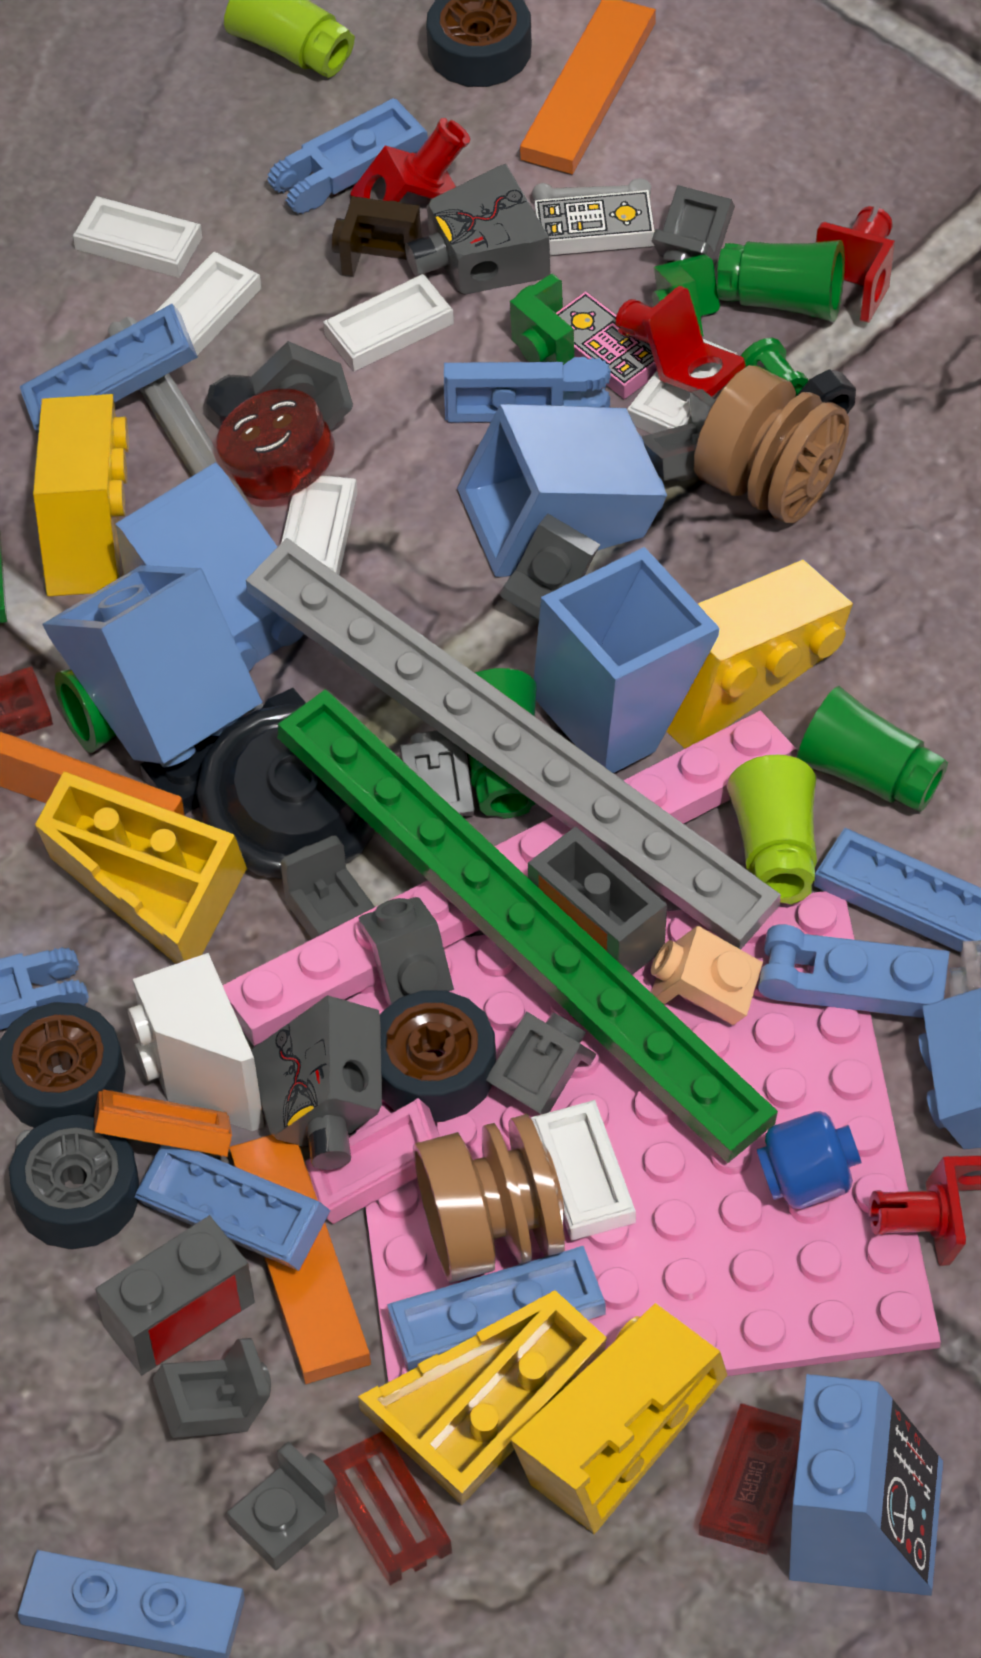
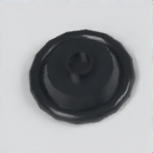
M285 704L253 710L232 725L226 727L202 761L196 793L203 822L234 834L247 869L260 876L283 879L281 860L284 857L331 836H337L344 845L345 861L347 864L361 855L376 833L364 819L277 738L278 723L302 707L300 705Z

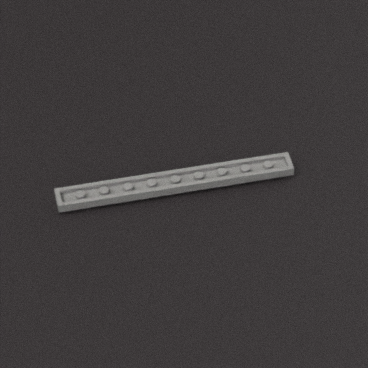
M286 538L246 579L249 594L571 829L576 826L624 868L721 939L741 950L780 906V893L290 539Z

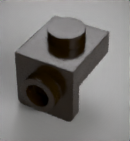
M352 196L345 219H336L332 233V252L340 253L342 275L354 277L361 253L407 260L405 243L422 238L419 205Z

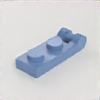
M786 924L775 925L767 930L764 951L769 957V962L760 971L758 989L763 996L769 999L924 1018L922 1006L944 1000L950 951L804 934L800 929ZM795 964L814 966L813 974L798 972L794 966Z

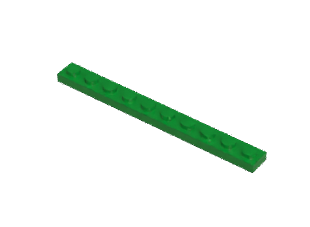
M326 689L278 723L277 738L723 1160L727 1163L732 1161L769 1128L775 1125L778 1111L331 693Z

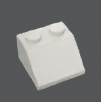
M209 953L134 978L133 983L138 1005L128 1008V1014L135 1036L139 1042L135 1044V1050L146 1080L151 1081L158 1078L168 1102L227 1112L230 1124L250 1131L265 1127L254 1056Z

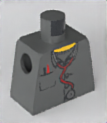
M507 164L497 166L431 199L427 205L429 235L405 243L406 257L414 275L419 276L444 267L457 291L463 294L542 280L551 274L549 236Z
M327 995L251 1049L255 1061L260 1099L269 1132L277 1140L308 1147L311 1164L313 1167L322 1170L341 1168L351 1161L348 1134L378 1115L382 1106L381 1025L379 1010Z

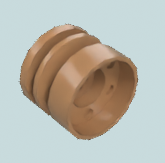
M747 366L738 372L723 388L710 409L699 434L694 454V471L700 480L731 496H742L748 492V499L753 507L759 510H769L774 518L784 523H795L812 509L832 480L847 442L849 416L844 408L834 403H822L820 397L816 394L802 392L796 396V391L791 382L759 366Z
M528 1114L513 1117L508 1121L511 1150L509 1151L495 1123L482 1127L483 1158L472 1159L468 1147L458 1132L413 1145L416 1175L426 1218L439 1261L449 1283L493 1272L496 1261L494 1239L501 1237L505 1238L508 1248L518 1264L527 1263L532 1260L529 1230L531 1229L545 1258L565 1251L563 1230L564 1203L559 1179L548 1149L541 1142L535 1125Z

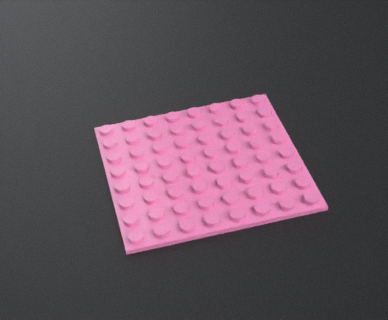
M823 891L811 893L804 900L794 904L780 903V906L741 950L762 961V967L768 964L769 957L764 951L766 933L770 927L779 924L794 926L804 934L855 940L847 902ZM683 910L667 911L665 943L669 940L677 941L696 926H700L714 935L716 934ZM486 935L464 937L444 948L454 990L449 992L469 998L486 1013L495 1033L496 1061L526 1011L545 1023L551 1013L554 1012L586 1031L580 1044L597 1054L591 1065L582 1060L580 1061L550 1112L592 1100L596 1101L636 1210V1223L573 1241L569 1237L563 1220L565 1251L584 1246L606 1303V1315L588 1320L607 1337L605 1350L615 1341L619 1332L629 1320L635 1316L641 1317L655 1303L721 1351L727 1376L940 1348L941 1340L918 1233L905 1232L875 1235L870 1226L872 1221L879 1220V1217L869 1218L871 1193L875 1190H881L882 1192L908 1191L869 1011L769 999L759 992L760 974L747 1016L734 1025L680 995L664 1004L778 1111L775 1125L814 1111L827 1113L831 1117L836 1129L849 1125L862 1161L861 1164L850 1167L853 1179L851 1189L844 1195L803 1209H795L787 1204L784 1197L774 1201L756 1149L766 1146L765 1136L767 1131L732 1161L727 1163ZM655 957L633 974L650 992L656 979L651 974V967ZM795 964L794 966L798 972L813 974L814 966ZM381 981L344 999L377 1009L380 1014L389 1007L384 997ZM438 1050L427 1051L435 1053L437 1057L443 1056V1053ZM492 1085L486 1098L469 1113L447 1121L434 1122L439 1137L458 1132L468 1147L472 1159L475 1160L483 1158L482 1127L484 1125L496 1124L509 1151L511 1150L508 1121L513 1117L528 1114L530 1118L541 1114ZM382 1100V1106L378 1115L355 1129L356 1133L390 1115L395 1110ZM417 1178L365 1206L388 1382L407 1373L408 1370L388 1316L387 1304L520 1265L508 1248L505 1238L501 1237L494 1239L496 1261L493 1272L449 1283L442 1269L430 1233ZM531 1229L529 1230L532 1252L531 1261L545 1256L540 1250Z

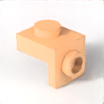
M696 926L677 941L669 940L661 947L651 967V974L656 977L651 993L663 1004L680 995L734 1025L748 1014L763 962L702 927Z

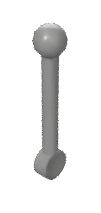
M641 178L632 180L629 185L552 188L549 184L539 183L532 190L533 200L644 190L649 191L650 198L651 185L647 180Z

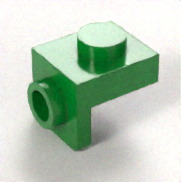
M704 254L654 266L657 290L652 293L653 307L678 286L687 288L691 296L701 335L704 336L701 316L716 313L720 308L713 260Z
M554 274L548 275L535 285L525 287L514 299L510 300L511 340L518 345L521 353L529 362H563L564 365L575 357L574 329L556 314L563 308L562 281Z

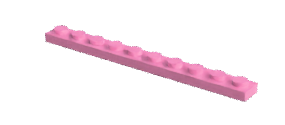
M760 710L623 781L684 824L730 800L727 791L728 779L733 771L743 763L765 755L779 754L796 757L797 749ZM553 816L495 847L528 877V862L569 832L571 828ZM428 880L392 898L410 899L419 897L438 923L444 948L480 930ZM378 906L223 985L242 1031L254 1046L263 1042L327 995L344 1000L380 981L372 946L362 932L359 922L360 916L375 911Z

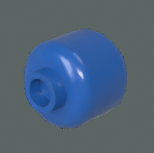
M814 1111L772 1126L768 1129L765 1136L766 1146L756 1149L774 1201L784 1197L787 1204L795 1209H803L849 1192L853 1182L850 1167L862 1163L849 1125L836 1129L831 1117L822 1111Z

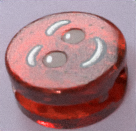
M282 388L257 394L237 406L220 426L216 438V449L222 463L231 472L244 495L253 499L267 501L292 496L306 489L319 479L332 461L335 451V440L328 424L323 418L321 410L310 395L300 390Z

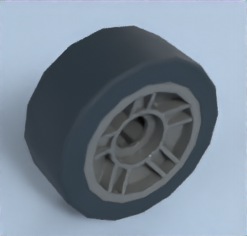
M78 1114L53 1118L32 1129L16 1146L9 1165V1178L16 1213L27 1231L47 1245L66 1249L97 1246L117 1235L134 1216L138 1204L135 1194L139 1188L134 1151L126 1138L95 1133L94 1117ZM70 1180L73 1184L83 1185L78 1188H68L65 1186V1182Z

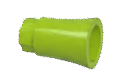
M229 0L224 15V27L228 34L258 44L288 59L302 69H312L327 78L334 76L342 69L346 59L351 55L354 46L355 36L346 27L337 22L334 15L310 0Z
M775 754L753 758L736 768L728 779L727 791L738 819L747 870L780 893V903L794 904L804 900L812 893V883L815 881L814 868L817 863V854L814 839L813 806L816 776L813 769L806 762L796 757Z

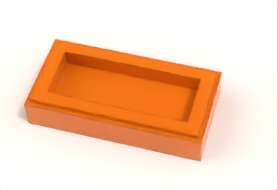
M104 1089L98 1091L94 1110L95 1133L228 1156L232 1130L227 1112Z

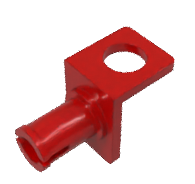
M442 118L417 153H409L385 145L352 188L351 197L370 199L371 189L380 177H383L386 183L383 201L400 202L407 192L433 199L455 188L456 186L447 169L463 148L467 147L470 143L469 134L455 121L450 120L448 122L447 118Z
M874 206L863 208L858 213L851 229L822 222L817 229L816 242L843 241L845 251L844 280L864 286L860 321L867 323L871 321L890 287L895 244L894 240L886 238L893 227L892 219L886 211L879 208L873 221L868 222L873 214Z
M678 286L654 307L645 305L636 299H629L619 308L615 321L616 326L621 327L617 330L618 333L650 345L660 381L688 392L703 389L712 397L729 383L738 372L746 367L743 357L703 342L691 296L687 288ZM706 363H717L722 366L719 372L707 378H694L691 376L694 369Z
M981 1156L943 1157L925 1182L927 1191H873L869 1200V1218L879 1217L878 1221L870 1223L873 1234L930 1232L932 1237H934L939 1266L951 1265L966 1244L959 1191L981 1190V1175L964 1176L966 1173L981 1170Z

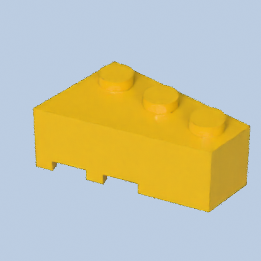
M113 394L42 398L33 496L47 596L93 594L120 578V551L115 523L119 522V517L125 516L123 484H127L125 452H129V434L126 416L116 417Z
M804 560L698 603L720 628L719 636L666 732L686 749L734 723L821 660L832 655L841 646L846 635L844 628L853 603Z
M65 771L35 823L50 858L175 964L203 954L247 869L234 834Z
M554 1290L478 1331L472 1338L440 1355L435 1354L422 1361L409 1372L381 1387L376 1386L359 1395V1408L365 1416L457 1502L463 1505L514 1450L510 1439L605 1351L607 1337Z
M657 1303L651 1306L641 1317H633L625 1324L615 1341L510 1439L530 1485L595 1535L727 1377L728 1374L721 1351Z

